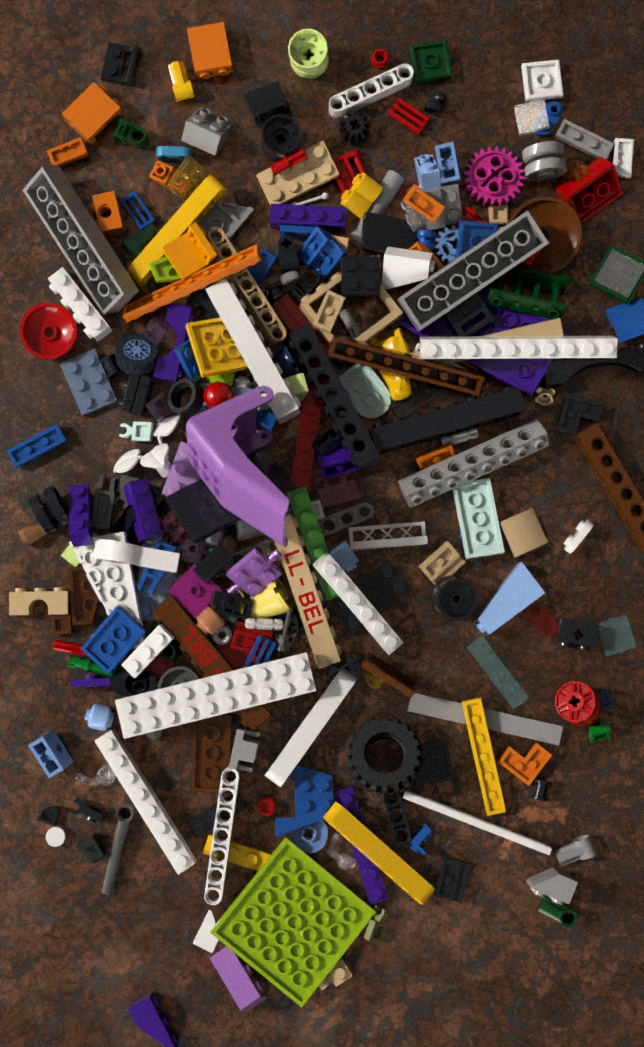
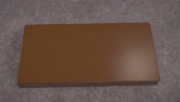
M222 714L193 722L191 792L219 793L222 772L229 766L231 759L233 714ZM227 771L225 774L228 780L231 778V771Z

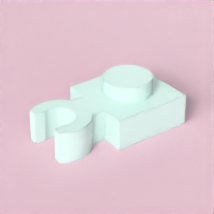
M133 421V427L122 423L120 427L126 428L127 432L119 434V436L124 439L132 436V441L152 442L154 423Z

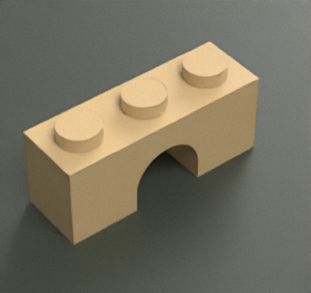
M55 587L54 591H46V588H35V592H27V588H15V592H9V615H33V606L39 600L47 603L48 615L71 614L70 591H66V587Z

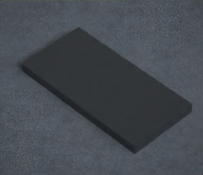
M266 447L247 455V458L285 496H287L286 492L295 489L293 483ZM202 479L165 497V502L194 544L242 520L221 506Z

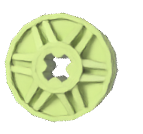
M302 29L292 36L288 45V53L294 72L306 79H313L322 75L329 63L327 42L324 36L313 29Z

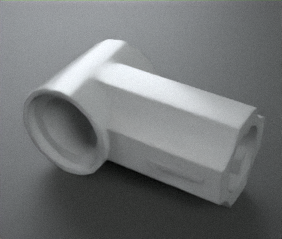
M590 835L578 837L573 840V843L555 849L556 857L561 866L580 859L586 860L597 855Z

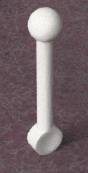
M324 192L321 196L299 203L292 202L291 205H305L321 199L327 200L329 194Z

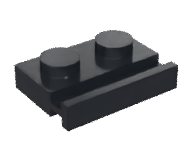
M443 857L433 895L462 903L471 864Z

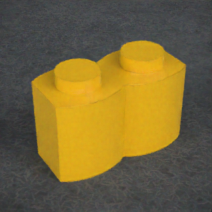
M364 172L355 176L352 181V188L343 193L340 203L360 219L369 210L371 204L383 189L381 185Z

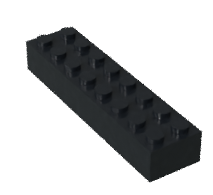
M510 386L497 394L495 391L484 394V397L477 399V396L468 398L462 404L453 402L447 404V407L444 409L435 407L429 409V412L426 414L417 412L411 414L408 419L403 420V417L391 420L390 424L384 425V422L375 424L370 429L369 435L381 455L520 416L526 410L520 387L514 389V386Z

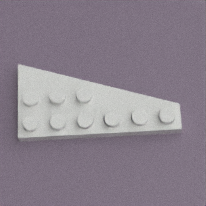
M126 531L93 537V540L97 538L128 543ZM69 542L77 555L79 563L82 564L87 573L86 576L100 602L103 603L107 615L109 616L115 607L120 605L143 626L132 564L91 558V553L94 554L95 542H93V545L73 547L72 542ZM145 635L133 648H137L146 639Z

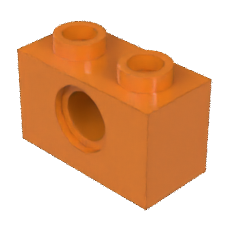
M115 191L93 195V202L90 203L93 214L97 216L95 223L104 237L125 233ZM105 212H111L108 218L102 217Z

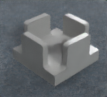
M239 726L236 731L229 768L253 772L254 766L242 764L240 760L254 763L259 740L247 738L245 734L260 737L261 731L247 730L245 727Z

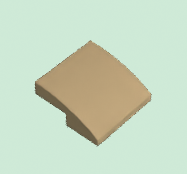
M533 508L499 522V526L514 558L548 543Z

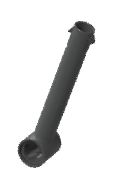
M129 801L123 802L116 810L118 823L104 882L101 885V893L106 895H112L116 889L114 886L129 823L136 813L135 805ZM128 808L131 815L124 816L121 809Z

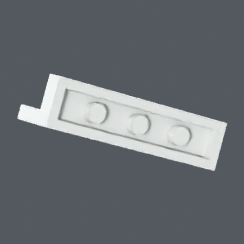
M425 521L349 528L350 548L352 551L428 544ZM414 526H421L422 536L413 537L408 532ZM402 527H409V529L406 531ZM394 528H399L404 532L401 538H393L389 533ZM380 529L386 535L381 540H375L370 536L374 530ZM365 530H371V532L368 534ZM353 531L363 532L366 535L365 539L354 542Z

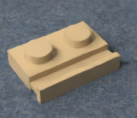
M446 541L418 567L435 585L440 578L454 574L466 562L453 546Z

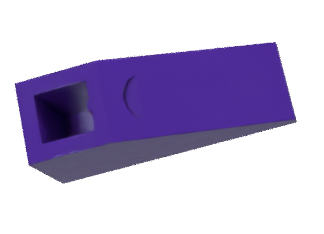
M151 992L130 1004L128 1009L138 1028L165 1047L179 1046V1038L175 1032L172 1033L169 1027V1018L166 1014L163 1015L160 1009L161 1003L157 996L154 997Z

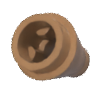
M41 525L23 527L22 530L18 531L23 545H31L47 534Z

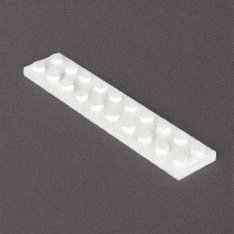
M305 652L117 699L115 703L123 737L126 739L314 692L316 687L308 655Z

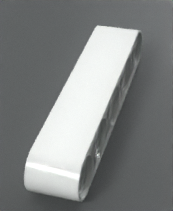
M401 64L334 95L329 100V114L333 118H341L345 114H350L351 111L359 110L408 87L413 79L414 71L412 66ZM406 73L409 77L403 78L400 75ZM390 81L392 85L386 86L384 82ZM373 89L375 90V93L370 94L367 92V90ZM357 97L359 100L354 102L350 98ZM338 104L341 105L342 108L334 109L333 106Z

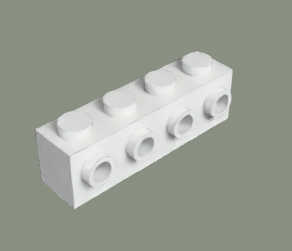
M63 267L47 278L51 282L49 285L50 289L55 295L59 293L62 296L61 303L67 310L69 308L73 310L74 314L72 315L78 324L81 322L86 328L83 331L90 339L94 337L99 342L112 332L110 326Z

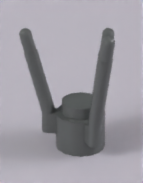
M291 609L287 611L283 634L278 636V630L274 629L273 641L277 643L274 650L289 652L290 647L293 648L300 628L294 631L291 639L290 636H287Z

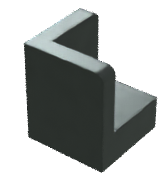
M96 833L75 845L78 852L82 851L89 863L102 858L107 853Z

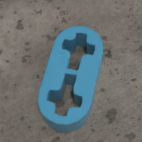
M159 146L156 148V158L161 161L188 162L192 159V149L178 146Z

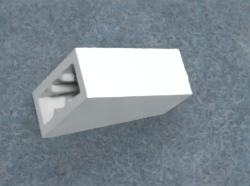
M387 247L383 262V288L387 290L427 279L430 272H434L435 261L432 260L433 253Z

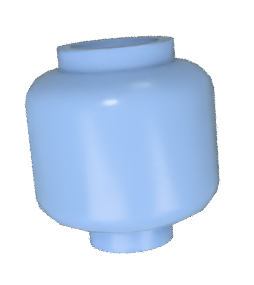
M94 704L91 709L87 708L84 720H88L89 728L106 731L107 728H111L114 713L109 706Z

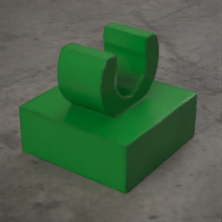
M602 718L599 719V726H594L593 723L589 724L588 737L591 743L610 739L611 730L609 724H604Z

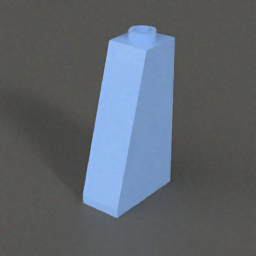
M522 562L513 568L476 618L478 622L476 626L482 633L486 632V634L490 635L545 594Z

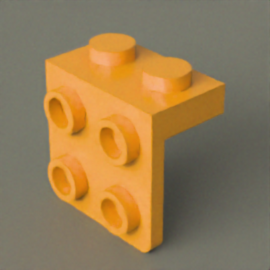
M196 222L189 226L187 233L164 245L162 249L181 279H185L214 262L217 255L213 243H209L204 229L201 226L199 227Z

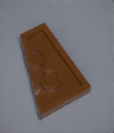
M83 567L68 568L72 626L92 624L98 596L88 580L87 573Z

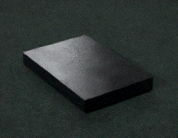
M366 211L363 216L360 250L384 255L387 247L409 249L417 242L418 222Z

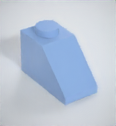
M346 541L329 553L344 572L347 571L349 573L357 567L356 563L359 560Z

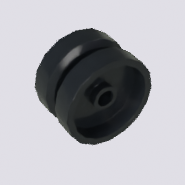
M53 485L43 490L44 498L37 493L28 498L29 505L36 519L48 535L58 531V523L64 527L69 525L68 506Z
M448 575L440 578L431 591L433 607L438 613L451 620L468 618L475 612L478 606L479 596L476 588L471 582L457 575Z

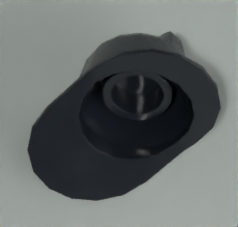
M122 668L113 673L110 685L117 694L129 697L155 690L157 679L154 674L145 670L134 679L125 668Z

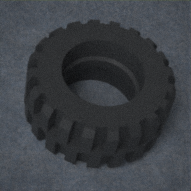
M382 716L380 720L372 718L370 723L364 722L361 724V728L359 730L356 729L353 733L354 737L350 739L349 750H347L348 763L357 783L360 786H364L367 791H373L377 795L382 796L383 793L388 794V796L394 795V792L399 791L401 793L405 791V788L407 786L410 787L414 783L415 778H418L423 763L422 744L417 737V733L414 729L411 730L406 722L401 723L397 718L391 720L388 719V716ZM390 739L402 747L404 760L402 765L394 772L379 773L374 771L368 764L367 751L378 740Z

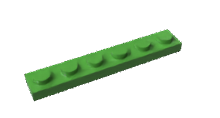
M302 486L286 493L313 564L326 552L329 553L306 488ZM315 569L326 601L339 597Z

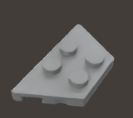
M218 200L197 225L204 229L206 237L211 228L218 227L224 231L230 241L252 215L254 209ZM211 237L212 240L219 241L217 237Z

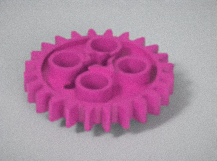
M490 146L487 152L481 149L480 155L475 152L473 158H469V164L465 166L466 171L463 177L466 178L464 184L468 185L466 191L472 190L470 197L477 196L476 202L483 200V206L490 202V207H493L494 203H497V206L500 207L502 201L505 205H508L509 199L514 201L515 195L519 196V189H522L524 185L522 182H524L525 177L522 175L525 171L520 169L522 162L516 163L518 157L512 158V151L505 154V148H503L499 152L498 146L495 147L494 151L491 150ZM496 162L499 166L495 167L491 163ZM478 173H481V174H483L485 177H484V178H480V177L477 176V174H478ZM503 176H509L511 180H506ZM494 187L497 191L493 192L489 188Z

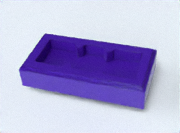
M98 674L86 675L85 679H72L71 687L111 686V677L98 678Z

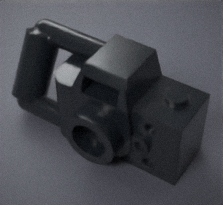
M216 590L212 593L210 608L219 610L220 616L227 618L233 616L248 619L254 605L252 599ZM242 602L246 603L243 614L239 613Z

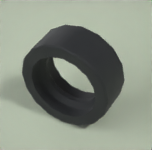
M180 379L172 385L168 392V406L173 412L181 416H193L201 409L204 403V390L200 384L190 379ZM191 388L192 396L187 405L181 407L180 399L185 390Z

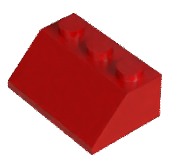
M599 157L556 188L559 199L573 208L581 224L624 194L614 164L602 157Z

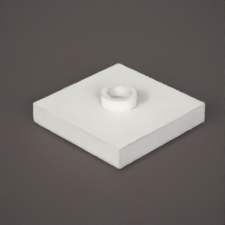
M559 60L522 63L525 102L563 98Z

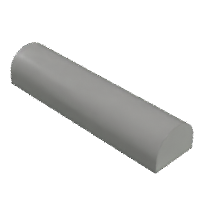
M388 170L380 183L383 189L367 212L381 215L386 213L404 182L401 175ZM363 217L359 218L350 233L351 237L360 242Z

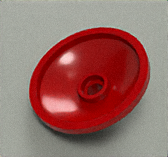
M41 303L28 310L22 318L19 330L20 339L26 350L35 357L45 360L57 359L68 353L75 344L77 324L73 315L65 307L56 303ZM50 331H54V335L52 337L48 336V333Z

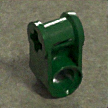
M123 119L117 120L116 130L111 134L113 140L140 150L145 149L149 145V138L144 128ZM140 135L143 136L141 140H135L136 137Z

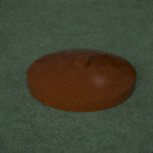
M544 196L526 201L515 210L508 224L528 211L549 242L548 245L540 250L530 268L552 273L565 268L574 260L582 244L583 230L577 213L566 202L554 197Z

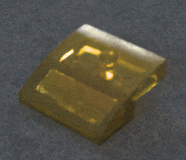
M187 156L165 186L176 197L181 198L185 202L204 179L211 174L192 157Z

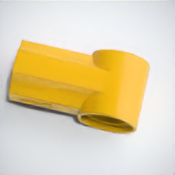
M180 61L172 62L168 65L173 82L172 88L176 102L193 98L192 85L190 80H188L184 63Z

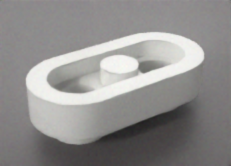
M582 520L575 528L577 532L574 536L570 535L564 541V550L571 554L593 528L594 524L589 520L585 522Z

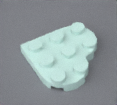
M356 363L339 376L345 391L359 415L372 420L383 416L388 411L391 403L390 393L371 367ZM334 394L328 397L330 401L338 399V396ZM339 411L337 413L342 417H345L347 415L345 411Z

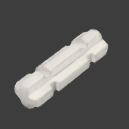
M476 428L469 429L467 432L465 430L452 434L450 437H442L441 443L443 445L450 442L455 445L466 442L468 439L473 440L478 438V432Z
M248 618L245 620V627L247 629H254L255 627L262 630H272V628L282 630L283 621L281 619H274L273 621L266 618H256V620Z

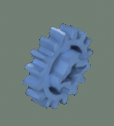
M452 225L451 230L445 227L444 233L439 232V238L435 239V243L438 244L435 245V250L438 251L436 257H442L441 263L447 261V265L455 260L456 249L452 247L453 243L457 244L458 229H455L454 225Z

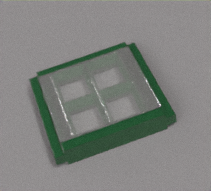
M610 245L588 285L629 305L644 279V261Z

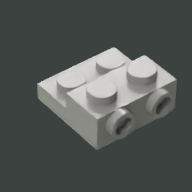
M457 183L423 190L443 204L445 208L434 223L425 216L420 215L422 227L425 226L426 230L444 228L446 225L456 224L459 219L463 221Z

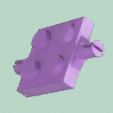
M254 548L226 572L227 577L235 583L227 589V592L234 594L241 589L254 598L282 575L281 569L274 564V561L282 556L280 551L276 549L267 556Z

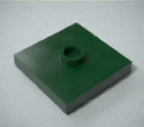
M447 40L409 45L415 83L452 78Z

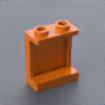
M224 22L187 28L196 79L205 80L211 76H226L233 72Z
M94 82L62 113L65 121L91 146L97 141L95 136L117 114L120 117L123 115L122 105L115 98L111 99L108 96V91L102 85L98 86Z

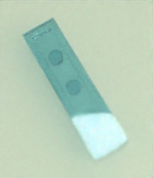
M482 635L466 646L512 709L529 698Z

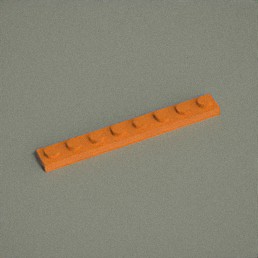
M257 244L195 272L185 279H180L123 307V318L126 322L136 320L148 312H154L163 305L171 304L176 299L186 297L198 289H204L213 282H219L226 276L236 274L248 266L256 265L261 261L259 246Z

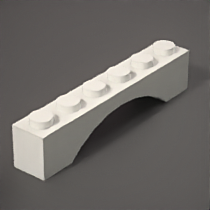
M326 552L312 564L388 655L404 643L329 553Z

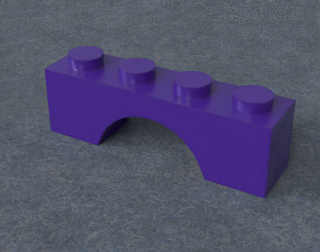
M271 204L270 228L280 229L281 224L320 226L326 232L345 233L347 208Z
M171 303L168 306L165 321L176 332L177 341L175 349L189 339L186 324L195 322L196 314L193 313L192 307ZM174 349L168 355L157 358L153 376L155 380L174 384L183 378L184 369L181 368L182 365Z

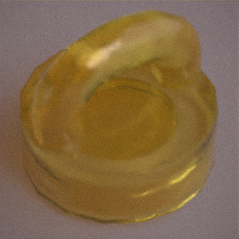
M370 672L365 675L366 684L373 689H379L385 683V681Z

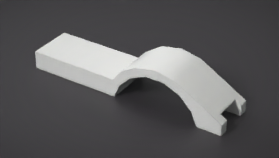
M97 538L93 540L96 544L94 554L91 553L90 555L91 558L112 560L177 573L180 553L141 547L113 540Z

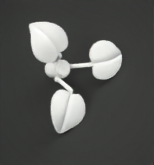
M171 416L159 422L153 430V435L155 437L158 436L160 445H157L144 456L140 455L141 451L139 449L126 452L115 464L114 474L131 470L138 463V460H141L140 464L142 466L156 469L163 478L168 477L172 464L168 460L169 446L163 444L162 438L163 436L170 435L175 430L181 416Z

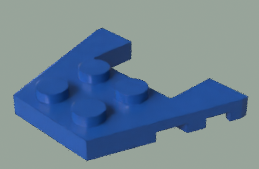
M296 765L288 776L294 777L296 817L275 818L276 837L324 820L323 816L334 804L332 775Z

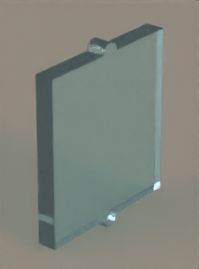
M626 615L609 618L607 621L597 623L599 624L598 634L605 656L616 653L622 654L623 651L636 647Z

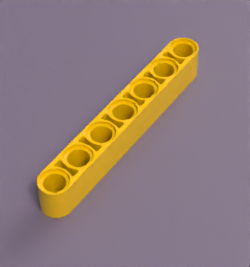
M209 175L204 179L127 268L126 271L136 284L143 286L153 276L149 263L166 257L162 250L163 246L187 233L191 224L195 222L198 224L223 196L226 187L213 175Z
M335 802L323 816L327 823L421 905L425 904L435 888L342 805Z

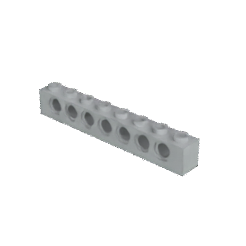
M538 419L530 421L399 480L398 483L402 495L410 508L548 447L547 432Z

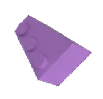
M227 946L210 957L240 1011H250L269 997L254 976L250 965Z

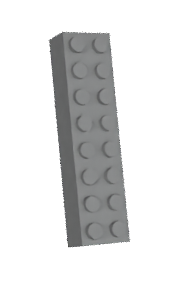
M59 165L41 167L25 186L23 192L102 315L119 312L139 289Z
M526 211L399 297L397 301L416 330L420 332L460 303L544 248L549 242L530 213Z

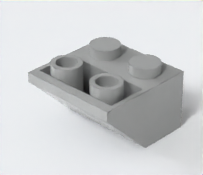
M199 107L186 120L181 141L215 156L222 149L234 122L228 120L225 116L212 113L208 108Z
M553 867L527 878L526 881L534 894L543 898L547 895L552 898L553 902L563 905V903L570 905L578 881L570 874Z

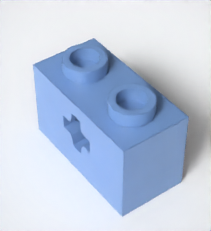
M454 142L435 146L442 185L463 184L457 147Z
M53 729L28 745L48 778L63 771L74 762Z

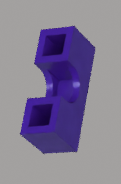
M148 478L129 482L123 488L128 506L132 505L135 511L136 522L133 525L138 543L156 539L163 533Z
M89 484L69 486V537L73 547L93 545V528L90 520V513L93 512V496Z

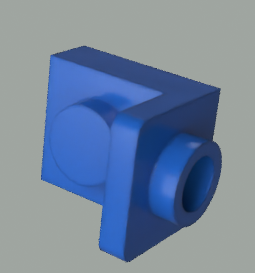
M425 822L416 830L410 840V848L417 854L421 852L424 856L427 852L420 843H425L430 838V832L432 831Z

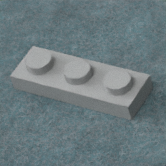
M566 119L563 120L554 137L597 159L599 157L607 159L614 146V143Z

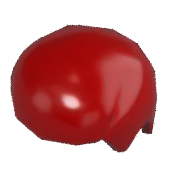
M220 381L210 383L203 393L204 401L209 408L234 398L231 388L226 383Z

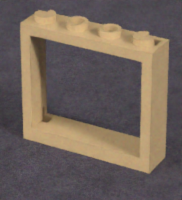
M340 272L334 274L329 283L319 285L314 294H307L301 299L299 309L311 324H313L317 314L310 305L324 296L327 290H332L341 283ZM381 284V294L379 297L391 313L355 340L368 343L400 319L403 314ZM315 328L327 345L330 346L333 334Z

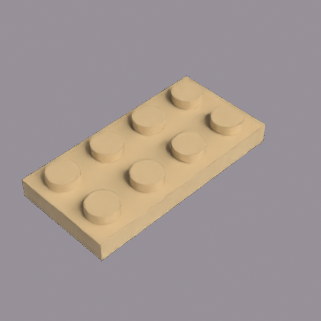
M324 141L305 149L307 159L293 166V169L289 168L277 176L273 174L271 168L256 174L270 206L271 204H286L340 176Z

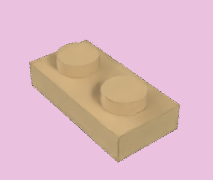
M327 290L312 326L330 334L345 297Z

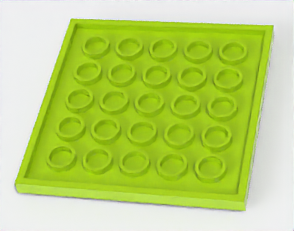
M285 837L211 929L210 933L300 1007H303L376 911Z

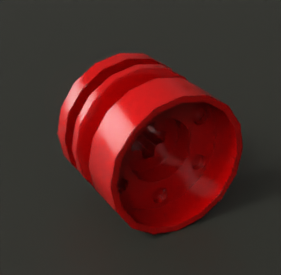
M571 681L564 684L557 691L555 707L557 713L568 722L577 726H587L599 718L602 711V701L599 694L590 686L580 681ZM576 699L580 700V702L577 703V707L573 705V703L576 702Z

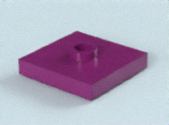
M196 563L168 590L194 618L210 604L211 595L215 590L223 591L212 579L205 584L192 571L197 566Z

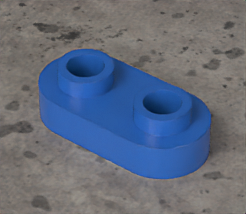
M552 101L545 106L533 127L534 133L537 136L544 138L551 134L563 114V107L560 103ZM555 108L557 112L554 113L551 109ZM541 124H546L547 128H543Z

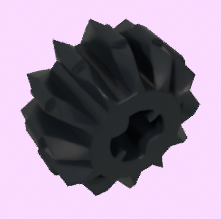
M351 111L350 117L345 114L343 116L344 120L339 122L341 126L339 133L343 134V140L349 138V144L355 140V143L358 145L359 139L365 141V135L370 134L368 128H370L371 124L366 122L367 116L361 117L360 111L357 115H354V112Z

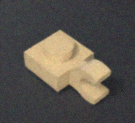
M343 958L339 959L319 985L321 990L328 987L332 982L337 987L352 977V973Z

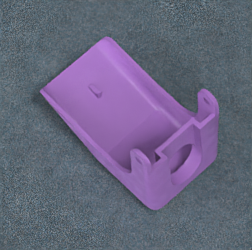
M260 386L188 419L186 423L188 459L191 466L222 507L283 547H287L286 515L289 508V500L247 458V455L270 445L273 441L272 432L264 428L256 431V409L273 400V390L267 386ZM233 424H236V429L232 430Z

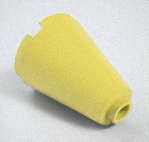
M280 578L270 583L254 598L252 596L248 598L252 599L254 603L250 618L255 620L256 618H269L287 613L288 609L294 610L293 600H288L287 594H289V591ZM243 603L241 605V610L239 613L243 614L246 603Z

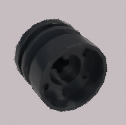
M278 114L271 116L265 121L261 132V147L268 159L277 162L285 158V155L289 156L299 151L301 130L293 118L288 115ZM280 139H283V142L281 144H278V141Z

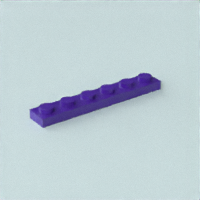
M353 786L334 791L337 803L342 805L365 826ZM351 844L370 905L389 899L380 869Z

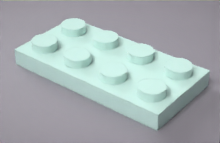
M490 478L470 481L452 489L466 560L504 554L505 551Z

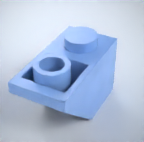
M423 154L414 158L420 189L440 187V170L433 155Z

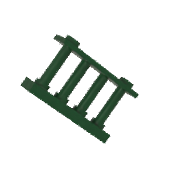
M517 265L496 279L495 289L490 288L486 304L549 319H562L566 305L559 303L560 294L564 295L569 276ZM504 282L515 284L514 293L503 291ZM522 287L534 288L533 297L521 295ZM541 290L552 292L551 301L540 299Z

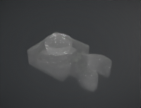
M401 201L400 205L407 212L405 218L412 231L420 230L427 222L426 217Z

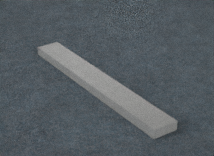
M414 693L412 698H410L409 712L466 724L462 703ZM483 708L489 730L555 745L560 744L563 726Z

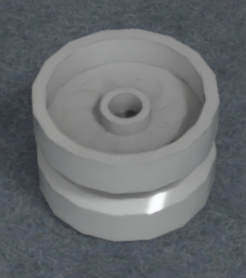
M546 141L526 147L522 151L523 163L527 165L524 169L526 180L541 182L564 175L567 172L566 160L562 158L565 154L563 143Z

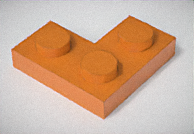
M535 743L526 756L522 757L508 746L497 762L529 786L551 758L552 754Z

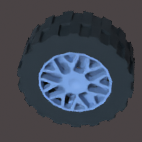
M129 334L118 341L116 346V362L122 371L129 375L142 376L155 369L158 358V346L149 336Z

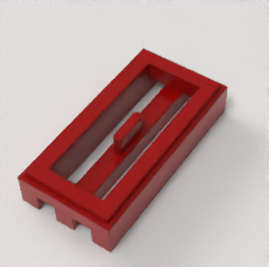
M400 98L397 99L392 109L388 112L390 117L417 135L421 133L430 119ZM395 111H398L399 113H401L402 115H404L407 119L413 121L414 123H416V124L419 125L420 127L417 128L416 126H414L413 124H411L410 122H408L407 120H405L404 118H402L401 116H399L397 113H395Z

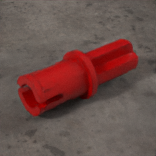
M300 149L289 156L285 155V158L271 164L270 168L273 174L277 176L289 168L293 169V166L306 160L307 154L304 149Z

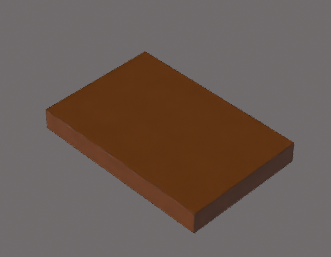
M367 653L361 667L412 698L417 682L374 654Z

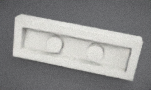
M163 624L158 625L122 663V666L134 679L137 678L175 637Z

